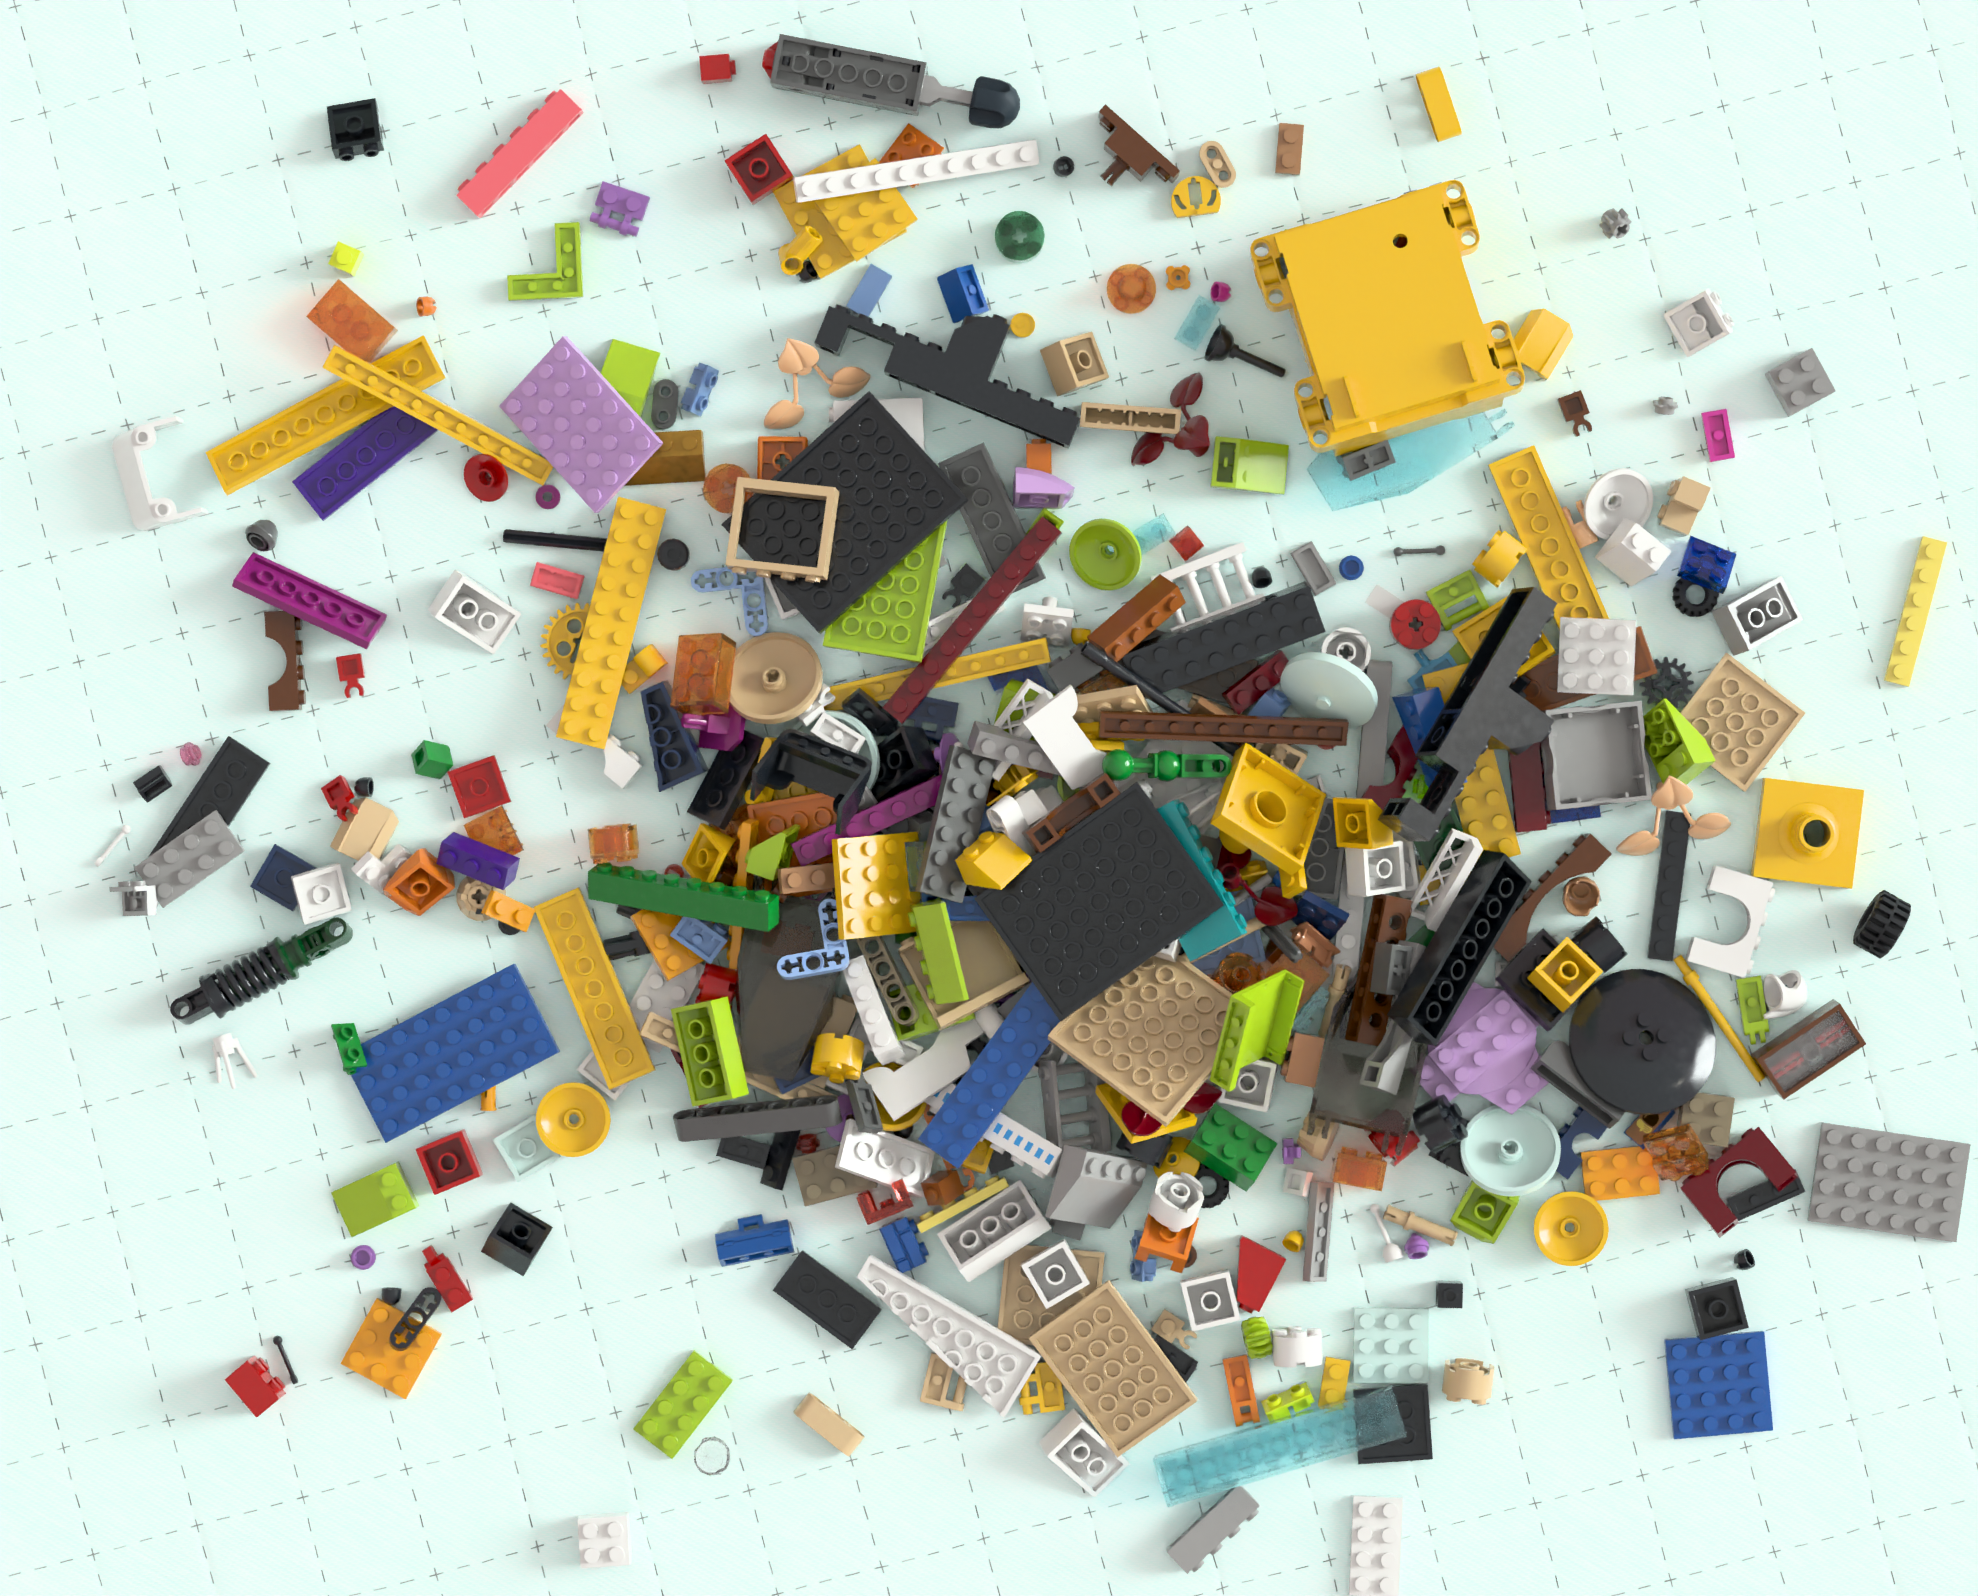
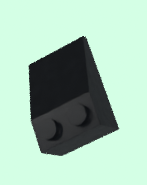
M902 725L877 745L880 756V768L871 792L876 800L881 802L926 781L939 771L923 727Z

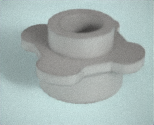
M1661 396L1658 400H1653L1654 412L1658 414L1673 415L1675 409L1678 408L1677 402L1673 401L1671 397Z

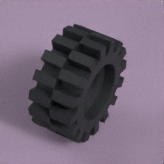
M1699 572L1688 573L1675 583L1672 599L1675 602V607L1682 614H1686L1689 617H1700L1711 612L1714 606L1717 605V598L1719 597L1718 586L1714 583V579L1707 576V574ZM1692 585H1699L1704 589L1705 598L1700 604H1692L1687 600L1686 591Z
M1200 1164L1198 1172L1194 1177L1199 1181L1203 1176H1211L1217 1183L1216 1190L1212 1194L1203 1195L1204 1200L1201 1208H1214V1206L1220 1205L1226 1199L1229 1193V1180L1204 1164Z

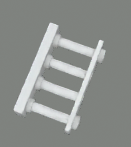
M1244 542L1160 573L1171 582L1182 577L1183 581L1186 580L1200 616L1186 622L1181 608H1179L1172 614L1177 626L1170 628V632L1264 597L1263 593L1255 595L1242 562V558H1244L1242 553L1247 551ZM1227 559L1229 563H1233L1246 597L1245 600L1232 604L1218 569L1220 567L1219 562ZM1203 568L1206 569V572L1210 573L1223 607L1211 613L1208 612L1195 578L1197 576L1196 571ZM1158 575L1150 577V580H1154Z

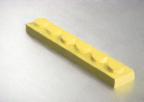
M1925 536L1921 538L1884 681L1906 687L1910 686L1947 542Z

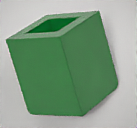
M423 740L411 754L415 774L442 779L453 766L448 745Z

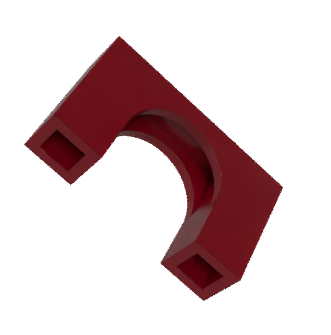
M1757 1127L1755 1130L1753 1128L1747 1130L1741 1136V1141L1736 1145L1732 1143L1725 1147L1721 1152L1723 1155L1716 1160L1710 1159L1702 1166L1703 1170L1696 1176L1694 1174L1688 1176L1682 1182L1683 1186L1680 1187L1682 1193L1719 1238L1739 1224L1736 1216L1723 1202L1718 1193L1719 1181L1729 1168L1740 1164L1754 1166L1765 1175L1778 1192L1798 1178L1796 1171L1760 1127Z

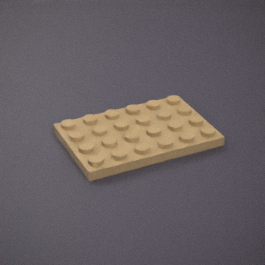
M1110 1280L1103 1283L1029 1336V1340L1117 1458L1198 1401V1398Z

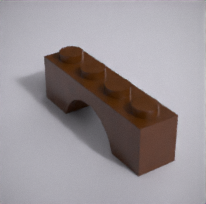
M285 611L264 612L265 637L271 638L281 645L287 660L286 669L282 677L277 682L268 686L269 711L302 710V705H306V692L301 690V680L305 679L304 665H300V655H303L304 647L303 641L299 640L298 630H302V619Z
M1102 773L1023 831L1022 834L1034 851L1041 853L1059 840L1073 826L1102 808L1121 793L1107 773Z

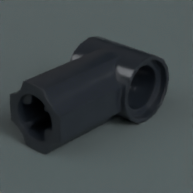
M638 931L604 940L605 952L610 960L632 955L636 957L650 954Z

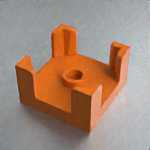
M1148 1212L1134 1259L1146 1262L1149 1254L1173 1261L1170 1270L1182 1274L1199 1218L1191 1226L1183 1228L1179 1232H1173L1168 1227L1160 1224Z

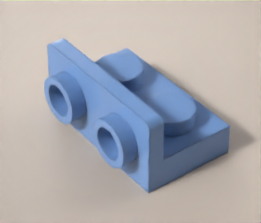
M682 917L670 934L671 937L709 964L712 963L729 938L727 929L720 923L715 922L713 924L711 921Z

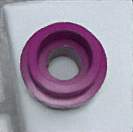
M543 485L537 490L535 498L541 508L553 509L559 504L561 496L555 486ZM546 492L552 494V499L548 502L543 499Z

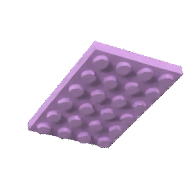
M567 336L561 337L499 405L594 513H599L663 444L659 437Z

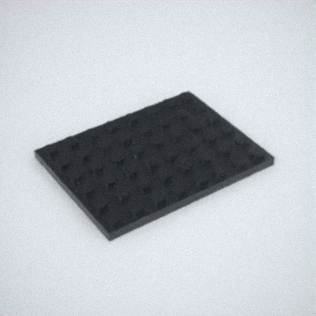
M868 391L771 479L772 481L836 487L839 491L828 579L810 583L806 582L805 578L796 577L792 581L781 579V575L771 574L770 579L815 630L821 634L969 500L874 395ZM755 493L743 505L738 544L753 561L817 568L826 501ZM732 515L721 524L729 534Z
M1138 782L1070 829L1044 851L1031 857L1032 861L1002 890L988 888L974 898L1060 1022L1225 905Z

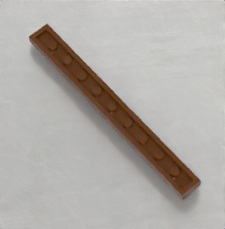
M1100 710L1098 736L1102 738L1346 746L1349 722L1347 719Z

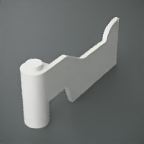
M1069 685L1022 720V722L1073 790L1087 785L1097 776L1104 773L1102 761L1107 753L1095 749L1072 716L1076 713L1078 700L1073 687ZM1134 773L1123 781L1112 780L1120 793L1138 782L1150 799L1152 798L1150 793L1153 789L1145 779L1140 781Z
M995 1003L975 1012L976 1019L941 1030L930 1049L893 1072L886 1067H876L863 1072L865 1081L871 1084L873 1092L893 1121L966 1074L971 1067L966 1046L984 1034L991 1039L1004 1022V1018L997 1011L998 1007Z

